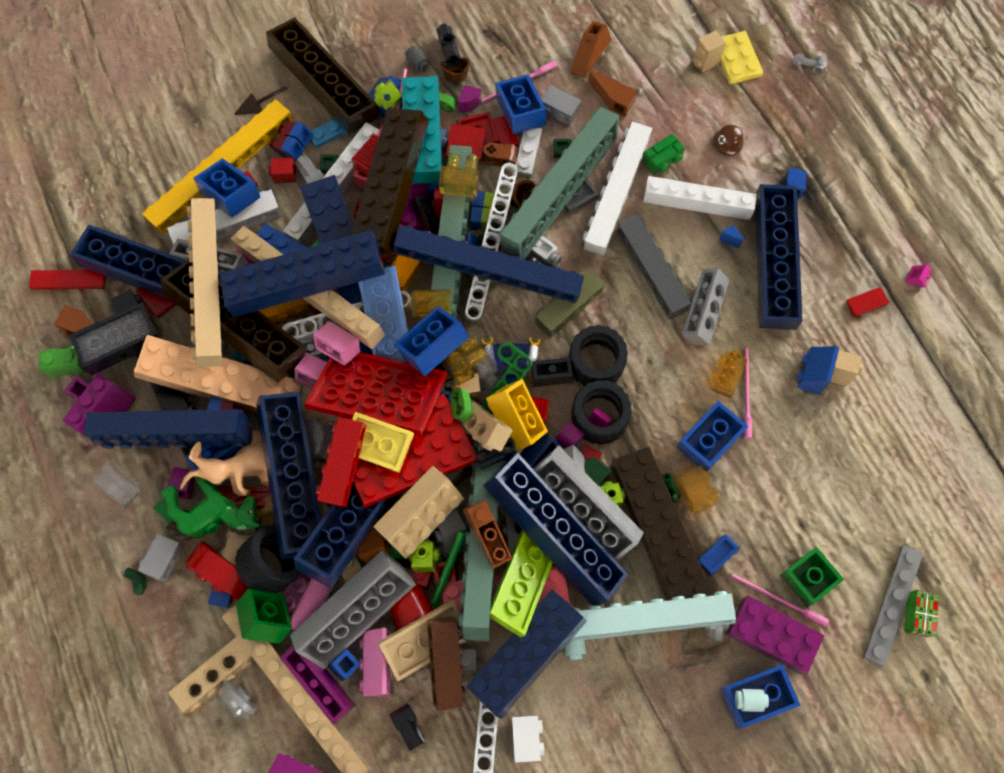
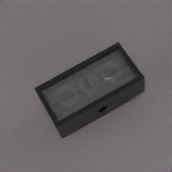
M142 302L69 335L82 368L91 376L140 354L147 335L162 339L150 311Z

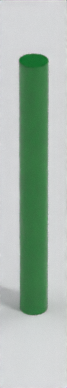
M458 530L430 602L432 607L437 608L466 535V532L463 530Z

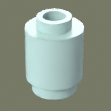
M584 640L569 641L564 647L565 655L570 657V660L583 659L582 655L586 654Z
M741 689V691L735 692L736 709L748 712H764L765 708H768V695L764 694L763 689Z

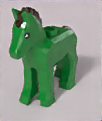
M196 476L193 477L206 495V498L199 502L189 512L180 510L177 501L179 492L174 485H170L161 492L164 499L153 507L168 524L165 527L167 533H172L173 537L182 541L199 539L208 533H214L222 524H225L231 532H236L237 535L243 536L255 533L261 528L259 523L261 519L257 518V502L254 497H246L238 509L230 499L222 495L216 484Z

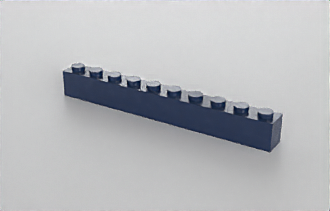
M399 225L393 246L394 254L573 303H576L580 297L584 276L579 275L575 271L568 272L561 270L557 266L550 267L543 265L539 261L525 260L521 256L514 257L502 251L489 250L484 246H474L466 241L452 240L448 236L434 235L430 231H420L408 225Z

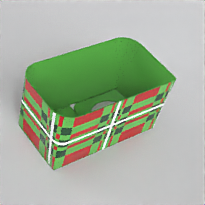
M920 590L910 592L906 606L904 628L906 634L923 637L936 636L939 596Z

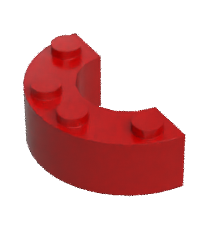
M200 540L186 560V567L195 572V576L203 582L208 580L213 584L211 588L221 594L225 591L235 597L234 600L236 602L247 589H250L238 576L235 565L202 540Z

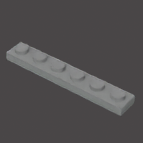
M906 545L901 546L862 657L863 659L881 667L885 666L923 556L922 552Z

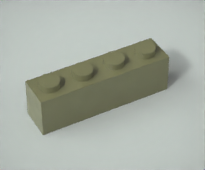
M590 269L585 273L581 272L579 274L583 275L584 279L580 297L576 303L553 297L549 301L548 306L542 307L537 311L535 323L550 338L604 291L605 283Z

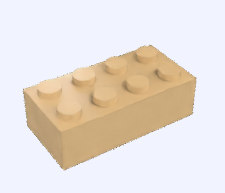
M432 466L373 527L406 559L459 506L464 498L450 480Z

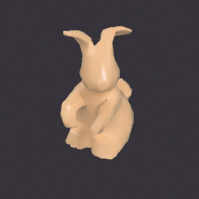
M253 430L252 443L242 447L234 457L227 460L202 458L201 442H196L190 451L189 459L199 468L189 471L184 476L180 489H183L193 476L221 485L224 480L229 478L233 492L238 496H248L250 494V490L243 488V477L258 476L260 484L269 487L261 433Z

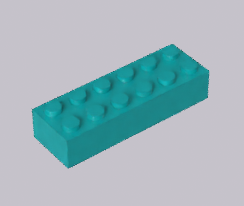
M438 76L402 78L403 109L422 110L429 122L412 184L443 182Z

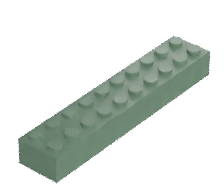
M600 107L597 112L591 115L590 121L587 125H583L579 135L572 139L568 149H564L561 158L553 163L551 170L542 177L538 187H534L531 196L523 201L520 210L514 213L508 225L501 229L500 246L502 252L514 257L521 256L524 259L527 257L564 209L565 204L570 201L573 194L579 189V186L584 183V179L590 175L617 140L619 115L603 107Z
M450 145L438 236H448L456 241H465L468 233L469 206L472 203L471 190H473L474 186L473 174L475 175L476 170L475 154H472V147ZM434 265L428 314L439 306L456 319L458 318L457 305L460 302L461 272Z
M474 440L475 452L484 449L481 446L482 443ZM502 461L483 470L478 462L472 464L473 475H471L472 488L469 496V506L478 501L486 500L498 525L499 503L483 485L502 466ZM467 520V551L464 554L465 571H463V592H461V611L464 613L459 614V626L461 627V633L464 635V640L490 641V607L493 600L495 568L490 564Z

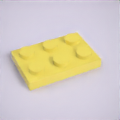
M746 31L722 36L726 44L720 63L729 84L762 77L763 70Z
M355 412L352 420L363 422L367 425L359 459L399 473L414 433Z

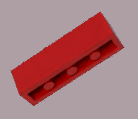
M338 417V421L334 423L332 428L333 440L327 447V455L329 456L327 463L323 464L321 475H323L322 483L318 484L316 490L317 501L347 507L367 425L363 422Z

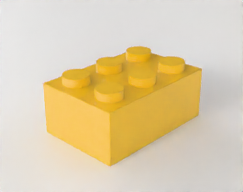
M523 379L502 387L486 398L488 407L494 416L513 430L509 437L514 440L516 451L532 445L548 432Z

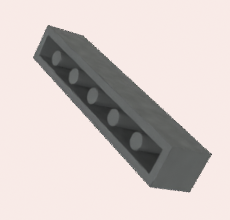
M637 213L618 221L616 232L668 319L670 320L689 311L692 304L691 297L683 290L680 279L675 277L673 268L670 263L666 262L662 249L658 248L655 244V238L646 229L645 221L642 218L640 219Z

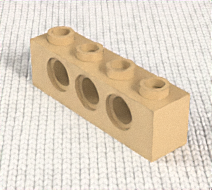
M471 400V417L466 422L459 421L464 432L472 435V438L477 442L482 443L481 446L485 449L492 451L494 448L502 451L513 430L478 403Z
M235 637L168 693L182 713L192 714L202 707L201 703L207 698L211 699L219 693L218 689L226 681H234L236 679L235 675L239 671H245L252 666L254 659L240 640ZM234 657V666L232 668H228V659ZM213 671L218 673V678L215 682L210 680V675ZM196 685H199L201 692L195 697L193 689Z

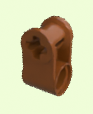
M493 142L484 145L483 162L486 165L503 166L506 163L516 164V146Z

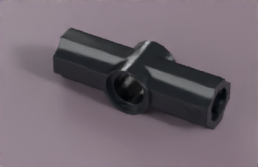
M446 23L440 24L436 32L441 45L442 55L445 58L446 65L456 67L461 62V57L456 45L455 35L452 33L451 26H448Z

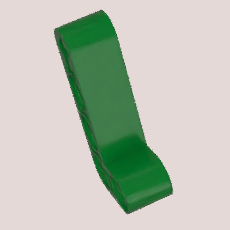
M503 342L498 347V356L509 366L486 398L495 393L496 390L511 384L505 378L508 374H515L517 377L516 381L523 379L531 367L529 355L510 342ZM503 347H510L512 353L509 356H504L501 353ZM519 358H526L528 364L525 367H520L517 365V360ZM486 398L481 404L484 409H486L485 406L488 407Z

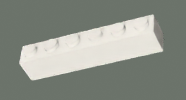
M648 176L643 202L750 220L755 210L757 194Z
M272 190L261 191L259 193L261 198L232 218L221 209H216V240L236 233L243 225L250 228L282 216ZM192 218L182 223H175L167 228L173 245L177 238L188 241V236H192V232H188V221H192Z

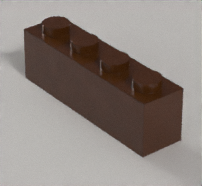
M453 617L427 620L433 706L437 711L463 707L465 689L461 684V678H464L463 666L460 665L462 646L458 642V636L461 635L459 622Z

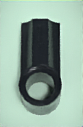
M509 437L504 447L511 448L509 451H498L494 448L492 451L485 448L477 451L475 454L482 470L513 457L516 454L514 440Z
M408 703L389 714L397 731H400L409 751L426 742Z

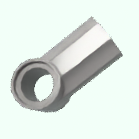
M308 156L297 158L294 164L303 176L305 184L324 178L323 173L320 169H316Z

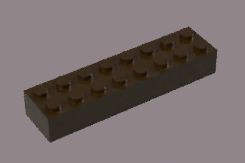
M295 17L266 32L268 47L349 135L362 128L365 123L369 124L378 119V105Z
M387 108L351 235L372 230L378 241L381 256H392L394 242L402 221L429 124L422 110Z
M188 259L161 279L162 293L191 315L195 314L194 310L190 309V298H194V294H190V282H194V280L189 276V266H193V262H189ZM218 280L221 340L275 382L279 383L303 359L306 347L260 311L233 318L225 308L222 285Z
M650 447L613 459L610 467L620 488L624 489L625 502L634 523L644 532L641 541L666 600L670 601L676 596H684L685 599L693 598L695 594L714 596Z

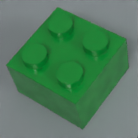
M817 546L780 574L806 607L814 605L844 580Z
M247 589L237 601L236 609L242 639L279 644L292 630L285 595Z

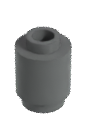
M416 46L408 48L405 53L406 60L416 72L426 71L429 67V59L420 48Z

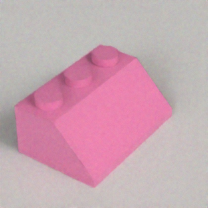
M302 573L283 590L282 594L285 595L292 630H296L326 602L334 590V586L330 589Z
M387 628L367 630L363 633V637H360V649H363V658H360V671H363V679H360V692H363L364 697L391 696V669L377 643L391 635Z

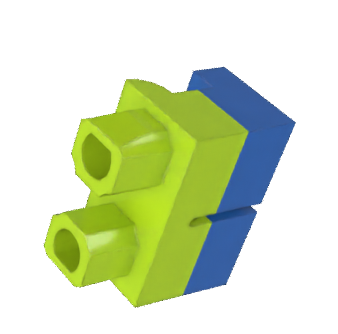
M474 191L470 218L471 230L486 228L495 193ZM501 205L495 206L498 211L504 210V207ZM496 222L491 223L492 227H500Z

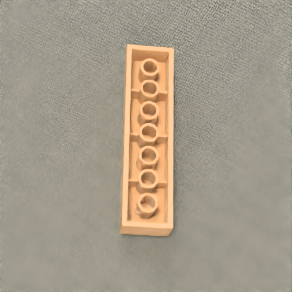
M150 335L146 336L134 370L135 378L206 399L215 397L235 402L238 408L257 413L256 403L260 395L299 392L301 388V383L295 381V379L285 377L277 383L259 368L223 357L222 367H197L196 360H192V349L190 347Z

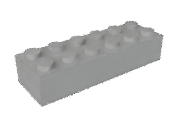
M559 445L533 468L616 561L639 543L644 532Z
M382 550L290 634L295 651L325 669L416 585L408 569Z

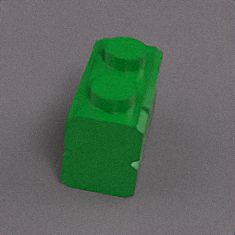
M671 134L644 151L642 161L653 174L659 171L663 173L669 168L670 164L673 162L677 164L683 159L685 148Z

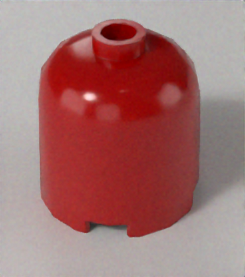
M415 585L390 608L398 631L433 611L423 587Z

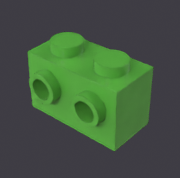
M68 346L65 349L59 350L51 348L39 352V370L47 377L86 373L81 366L74 346Z

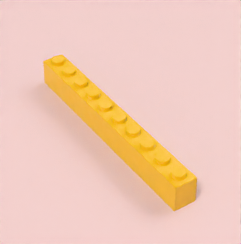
M276 99L269 103L250 122L242 126L236 134L229 137L222 146L215 149L208 158L202 160L194 170L188 172L180 182L175 183L166 194L161 195L159 200L152 206L147 207L145 212L142 213L146 221L161 235L167 232L168 227L173 226L188 213L187 206H191V198H205L201 195L193 179L195 176L222 158L239 169L278 135L280 125H286L288 121L293 122L291 112Z

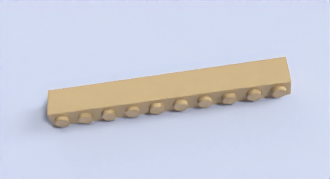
M191 198V206H187L188 218H192V221H188V232H192V236H188V244L193 249V251H189V262H193V266H189V276L194 280V282H190V294H194V298H190V309L195 312V314H191V326H195V330H191V342L196 343V347L191 348L192 360H196L197 367H222L214 198Z
M244 225L230 238L237 249L255 263L283 255ZM333 290L303 298L347 332L356 336L359 341L371 350L385 336L378 323Z
M236 605L222 616L223 620L341 773H367L371 768L335 723H331L280 659L282 654L275 645L270 642L242 639Z

